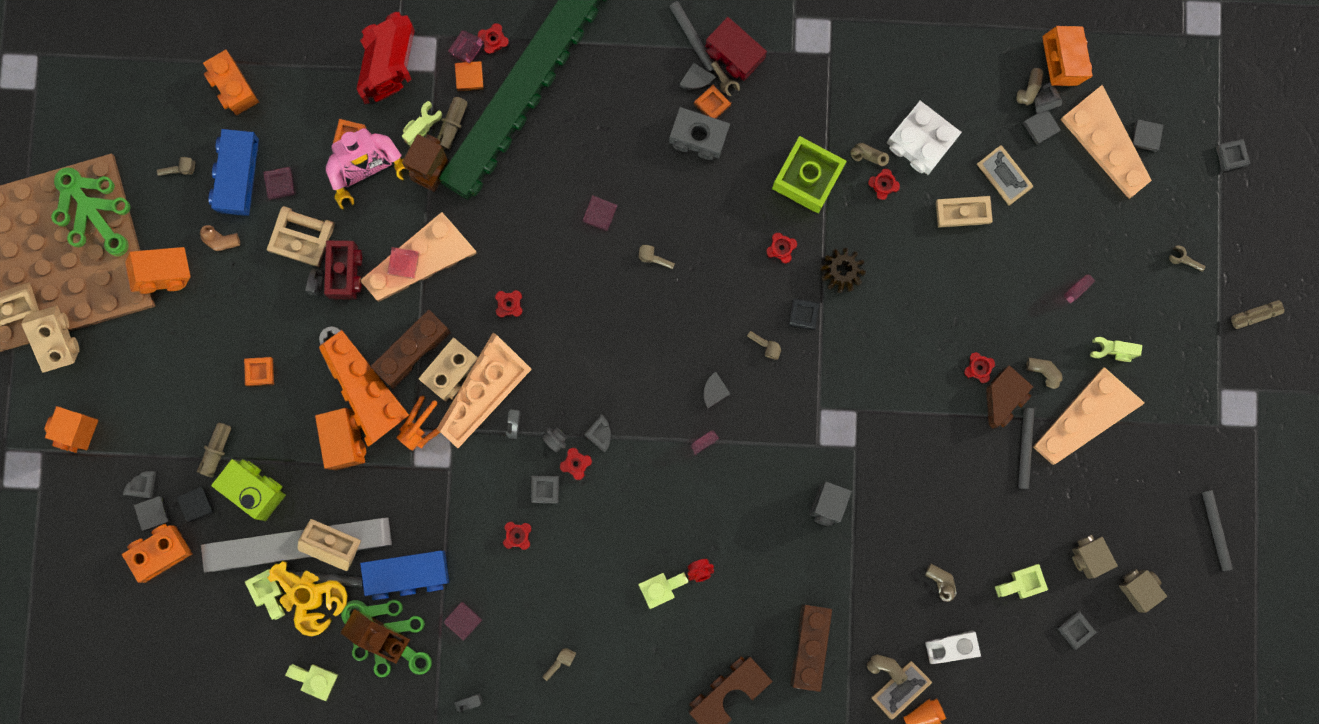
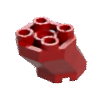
M394 12L386 17V21L378 25H369L362 30L364 37L360 41L365 52L357 91L364 104L370 103L368 98H374L375 102L384 100L403 88L401 82L404 79L407 83L411 80L407 65L415 30L407 15L401 16L400 12Z

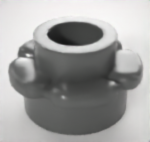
M557 427L554 430L547 428V433L542 436L545 443L555 452H558L561 448L565 449V441L567 440L565 434Z

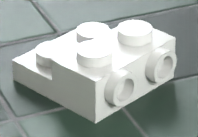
M919 101L891 135L887 144L890 145L889 148L895 155L907 158L911 162L910 165L919 173L925 172L929 175L962 132L922 101Z

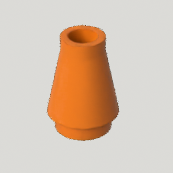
M937 698L932 701L928 699L910 714L903 717L906 724H942L941 721L947 719Z

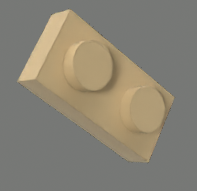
M990 196L937 199L936 201L938 228L984 225L993 222Z

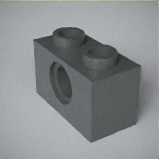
M680 107L670 134L669 143L673 144L675 149L683 152H688V149L698 152V156L707 160L719 159L730 123ZM694 131H702L706 138L702 141H697L693 139L691 134Z
M829 482L820 484L809 515L815 517L814 522L827 527L840 523L852 491Z

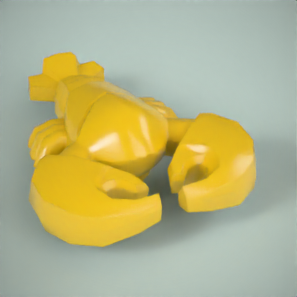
M286 562L276 563L269 570L270 575L267 578L270 582L278 580L286 592L280 598V603L288 612L291 611L294 604L296 605L294 616L295 628L307 636L321 634L328 628L332 620L329 618L325 622L317 623L316 620L323 619L325 615L322 613L307 614V610L320 607L323 602L322 594L326 593V606L330 611L333 608L332 603L335 601L337 602V608L333 615H339L347 605L348 595L345 587L339 581L334 580L314 584L319 578L313 573L305 571L300 578L298 575L286 571Z

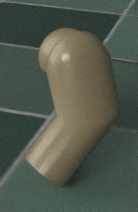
M1034 68L1031 70L1027 90L1021 89L1017 92V102L1019 104H1026L1027 106L1034 102L1042 85L1044 75L1042 69Z
M864 143L856 144L855 148L850 151V155L855 161H861L864 158L881 166H885L889 161L887 153L874 149Z
M930 563L925 576L937 582L939 595L943 601H952L956 596L953 576Z
M877 654L872 656L871 660L867 662V668L871 673L878 674L880 670L886 671L897 685L902 684L908 678L893 658Z

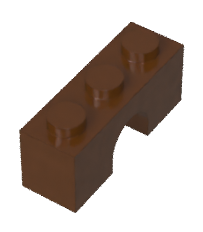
M417 134L402 164L405 169L410 171L409 177L411 181L436 192L441 182L439 177L449 162L444 148L440 145L441 141L428 134L425 137Z
M428 310L370 367L394 389L412 371L413 365L430 350L433 351L451 332Z
M802 604L798 628L799 643L797 655L793 663L791 687L821 692L832 609Z
M740 656L731 664L730 668L732 671L725 678L721 674L709 685L712 688L705 696L700 693L690 702L689 705L692 708L688 712L698 724H728L732 719L723 708V699L728 692L741 690L753 700L773 681L750 656H747L745 659Z

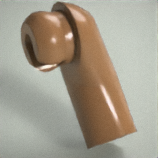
M210 225L203 226L200 230L203 243L215 251L240 246L237 233L222 236Z

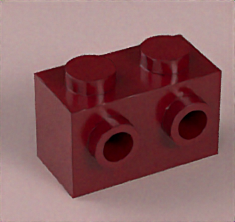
M729 17L706 39L705 47L707 48L706 52L716 61H722L727 66L726 70L736 79L740 77L745 81L766 58L767 51Z
M326 240L324 294L329 299L356 300L357 292H361V276H357V266L362 265V250H358V246L354 241Z

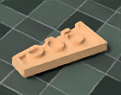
M1103 85L1060 119L1128 199L1152 181Z
M441 212L363 277L361 282L374 298L380 302L420 280L431 277L434 273L477 254V252Z
M492 333L437 427V430L457 448L466 441L532 370L495 333Z
M1104 367L1042 435L1033 448L1054 465L1143 405L1144 402Z

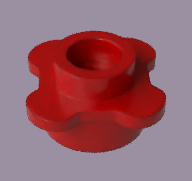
M497 23L487 30H480L478 33V38L483 41L484 50L488 54H492L502 47H507L509 43L508 38L504 37L502 33V26Z
M883 169L876 177H871L868 181V185L874 188L877 193L876 196L880 200H885L888 194L897 192L900 188L899 182L895 180L889 169ZM882 182L886 183L885 187L882 186Z
M775 233L772 236L773 242L771 247L767 248L766 253L770 258L776 257L781 259L782 263H788L791 261V253L797 247V242L793 238L790 239L782 236L781 233ZM784 246V250H780L779 247Z
M515 290L512 293L499 291L496 294L495 298L498 301L496 314L499 317L503 318L512 315L519 317L522 314L523 310L520 307L522 295L519 291ZM511 302L512 304L511 306H507L506 303Z
M977 352L970 355V364L965 368L964 373L968 378L975 377L981 383H986L990 380L989 374L992 368L995 367V361L992 358L980 356ZM978 365L982 366V370H978Z
M571 448L567 452L566 460L561 462L560 469L562 472L572 474L574 479L581 480L584 477V471L587 466L591 465L592 460L590 456H583L578 453L576 448ZM575 461L578 462V466L576 467L573 465Z
M508 522L504 527L506 530V539L503 541L504 546L508 549L512 547H520L522 550L528 549L530 546L528 536L531 532V526L528 523L515 525L513 522ZM516 533L520 534V537L518 539L515 538Z
M701 559L688 565L689 572L687 574L689 581L701 582L711 577L710 574L714 573L713 564H709L708 559Z

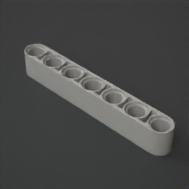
M389 518L329 526L361 540L358 550L392 545ZM304 530L201 545L204 573L310 558L312 556L297 549L298 540Z

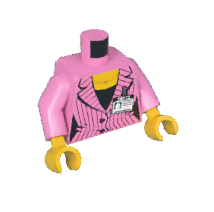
M365 128L355 133L346 132L341 137V140L333 143L331 146L333 154L327 162L326 173L333 190L337 191L335 200L341 209H344L341 204L344 198H348L350 203L354 204V199L344 189L345 186L349 187L392 165L391 162L395 163L394 168L397 177L403 180V175L400 172L401 169H405L402 164L403 159L400 158V152L388 136L376 133L371 134Z

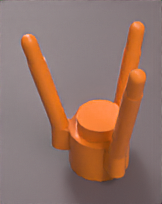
M422 395L414 405L406 422L399 429L401 432L397 436V439L412 451L417 446L422 449L428 441L441 433L436 428L425 437H422L425 432L420 428L437 405L435 400L427 407L416 423L412 422L425 399Z

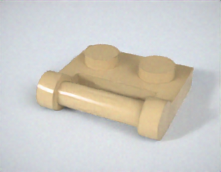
M283 206L278 215L267 251L320 267L326 250V240H329L335 222L317 220L292 212L291 208ZM288 222H292L320 231L321 233L319 238L288 229L286 225Z

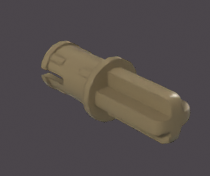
M460 97L453 98L446 118L441 120L443 124L437 139L441 141L440 145L447 150H451L458 129L462 127L459 124L468 104L466 100Z
M223 423L216 425L209 445H204L206 450L197 469L198 473L214 477L221 456L225 455L223 448L231 431L230 426Z

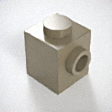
M1092 535L1086 536L1077 541L1078 547L1072 549L1075 554L1072 558L1079 571L1083 570L1087 578H1096L1118 566L1103 537L1094 538Z
M1134 569L1123 577L1125 581L1119 585L1120 589L1140 613L1148 612L1167 597L1160 587L1162 584L1160 579L1152 571H1138Z

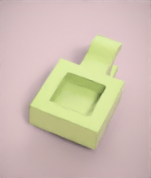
M429 101L424 103L421 108L422 117L419 116L416 121L411 120L403 129L404 134L402 138L410 147L417 134L424 137L430 131V127L442 118L440 110L433 116L427 114L428 110L432 107Z
M1103 337L1092 339L1093 343H1098L1102 347L1101 352L1093 351L1090 353V356L1093 358H1102L1108 354L1114 355L1115 360L1131 362L1132 359L1141 356L1142 345L1122 341H1109Z
M1039 564L1012 572L1014 581L995 586L998 597L1018 592L1020 599L1048 590Z
M270 569L245 581V584L256 606L259 607L265 604L272 620H277L286 615L276 598L282 595L283 592L277 580L272 582L268 580L267 577L270 575Z
M684 572L668 580L664 573L640 583L639 586L651 609L675 598L672 590L689 581Z
M292 664L289 666L285 676L303 682L301 691L327 701L338 674L314 664L311 665L309 671Z

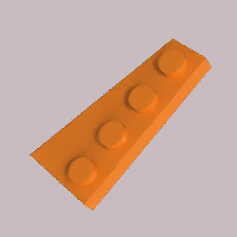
M342 330L319 347L333 377L338 379L343 389L341 393L345 401H349L355 413L353 418L357 426L361 425L366 435L364 440L368 447L409 416Z

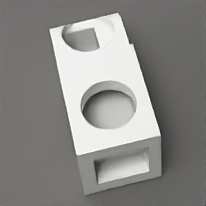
M968 631L925 642L930 664L981 656L975 631Z

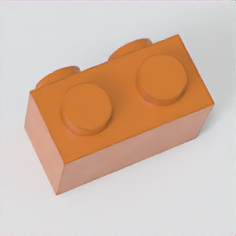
M1056 26L1042 36L1051 86H1078L1093 76L1083 26Z
M227 50L203 62L207 69V72L203 74L211 87L215 85L218 87L221 93L217 97L225 109L230 107L237 116L259 103Z
M184 247L129 252L125 261L131 292L140 291L141 294H149L158 289L178 291L183 289L190 279Z
M56 406L53 416H50L46 422L45 432L47 433L45 438L53 440L52 446L77 453L78 448L88 450L98 419Z
M343 408L315 415L324 469L339 470L365 463L366 446L363 440H361V425L357 426L353 418L355 413L352 409Z
M163 524L151 532L153 536L144 541L140 538L127 546L129 550L124 552L122 556L138 583H146L193 554L177 526L169 525L167 527L166 524Z

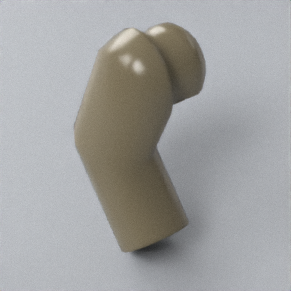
M1030 357L1027 359V371L1043 373L1047 378L1045 382L1049 388L1056 389L1060 386V382L1063 380L1062 373L1051 361Z

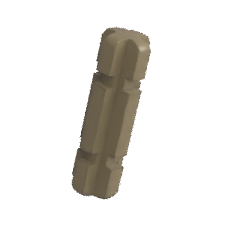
M1277 300L1247 310L1244 313L1241 312L1233 315L1231 321L1234 328L1239 329L1269 319L1271 316L1281 315L1285 310L1282 302Z

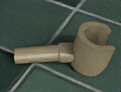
M716 60L711 63V66L721 80L720 89L723 93L731 96L728 92L730 84L736 90H740L739 84L724 74Z
M180 157L179 166L158 169L157 174L158 176L172 173L192 175L195 169V161L188 157Z
M642 245L640 247L639 259L642 262H654L673 269L675 263L659 256H654L655 247L649 245Z
M1178 245L1173 248L1182 256L1181 258H1176L1170 255L1169 259L1173 264L1183 262L1201 272L1204 271L1205 266L1187 256L1186 249L1183 246Z
M752 331L748 333L747 337L766 347L764 354L766 357L774 360L779 359L781 348L778 343L764 340Z
M568 648L562 649L554 664L542 677L548 681L559 669L561 663L570 667L576 653Z

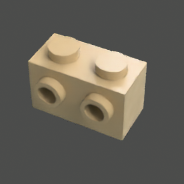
M58 305L25 316L22 326L42 373L75 363L80 351L79 345L75 337L71 338L68 331V318L65 313L60 312Z
M453 337L419 377V380L445 402L449 398L454 400L461 388L460 385L467 378L478 357Z

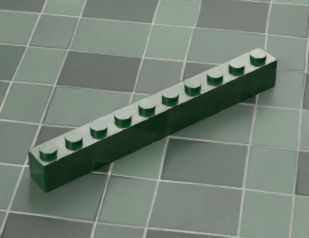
M607 0L557 1L439 177L444 186L466 200H469L472 195L475 197L480 192L483 186L482 179L486 173L490 175L494 171L498 163L496 158L501 151L505 153L512 143L510 137L515 130L520 131L527 120L525 115L530 108L534 109L541 99L539 94L544 87L548 88L552 84L556 76L555 70L559 65L563 66L570 56L569 49L573 43L577 45L585 32L583 28L587 22L592 23L599 12L597 7L601 1L606 2Z

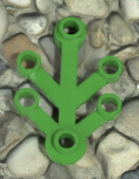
M69 167L59 170L55 175L54 185L60 191L58 208L51 215L52 221L61 227L68 225L71 219L68 213L71 197L73 196L78 203L74 228L67 236L69 244L77 248L84 246L86 243L85 229L88 217L105 239L104 247L106 251L113 256L124 255L129 248L128 240L121 234L114 233L97 209L126 215L130 211V203L121 197L114 200L87 197L82 189H94L103 194H110L115 188L114 182L105 176L99 179L81 177L77 170ZM71 176V182L64 185L65 177ZM108 181L109 187L102 190V183ZM124 202L125 208L118 211L117 205ZM64 213L65 219L62 222H58V215ZM77 234H80V241L78 243H74L73 237ZM118 239L119 245L116 248H112L111 242Z
M352 600L347 603L341 612V617L346 624L351 616V611L355 608L370 617L383 614L398 616L403 610V605L398 600H390L387 604L366 606L362 601ZM391 603L398 604V612L392 613L389 610ZM413 616L409 620L385 623V625L397 632L411 631L417 633L423 630L425 623L420 616ZM414 619H418L421 623L420 628L417 630L411 627V622ZM353 643V658L357 661H363L367 659L370 652L365 650V656L362 658L358 657L356 655V650L359 648V646ZM406 646L401 655L409 661V668L415 674H424L432 666L431 657L425 652L416 653ZM374 654L376 662L374 673L378 677L388 676L391 672L390 663L387 662V659ZM418 658L425 659L426 665L424 668H419L416 665ZM380 664H385L387 666V672L385 674H380L378 672V666Z

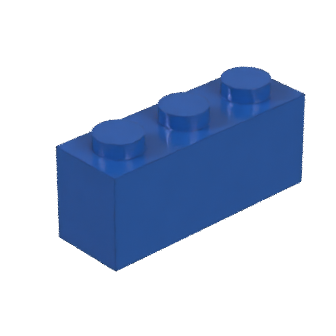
M222 129L221 137L216 139L215 148L218 153L217 163L213 164L212 177L215 179L214 189H210L209 204L212 205L211 208L217 213L249 216L259 138L254 132Z
M445 551L360 563L364 595H372L373 600L389 598L388 592L399 591L400 596L416 594V588L427 587V592L444 590L443 584L449 583Z

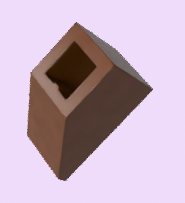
M1009 365L1003 368L986 388L989 426L992 429L1000 425L1005 427L1014 417L1011 412L1018 405L1021 408L1031 397L1029 391L1033 386Z
M356 609L353 610L341 631V634L355 645L395 664L410 641L409 638Z

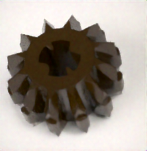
M843 248L841 255L837 249H833V257L829 255L824 257V261L827 264L821 265L820 270L827 273L821 277V280H831L827 287L831 290L836 284L838 285L837 292L842 293L845 285L846 289L852 292L854 290L853 284L861 285L862 281L859 277L864 276L866 271L859 269V267L865 262L864 260H854L858 255L856 251L851 256H848V248ZM841 265L846 266L845 270H849L845 276L840 275L841 271L837 272Z

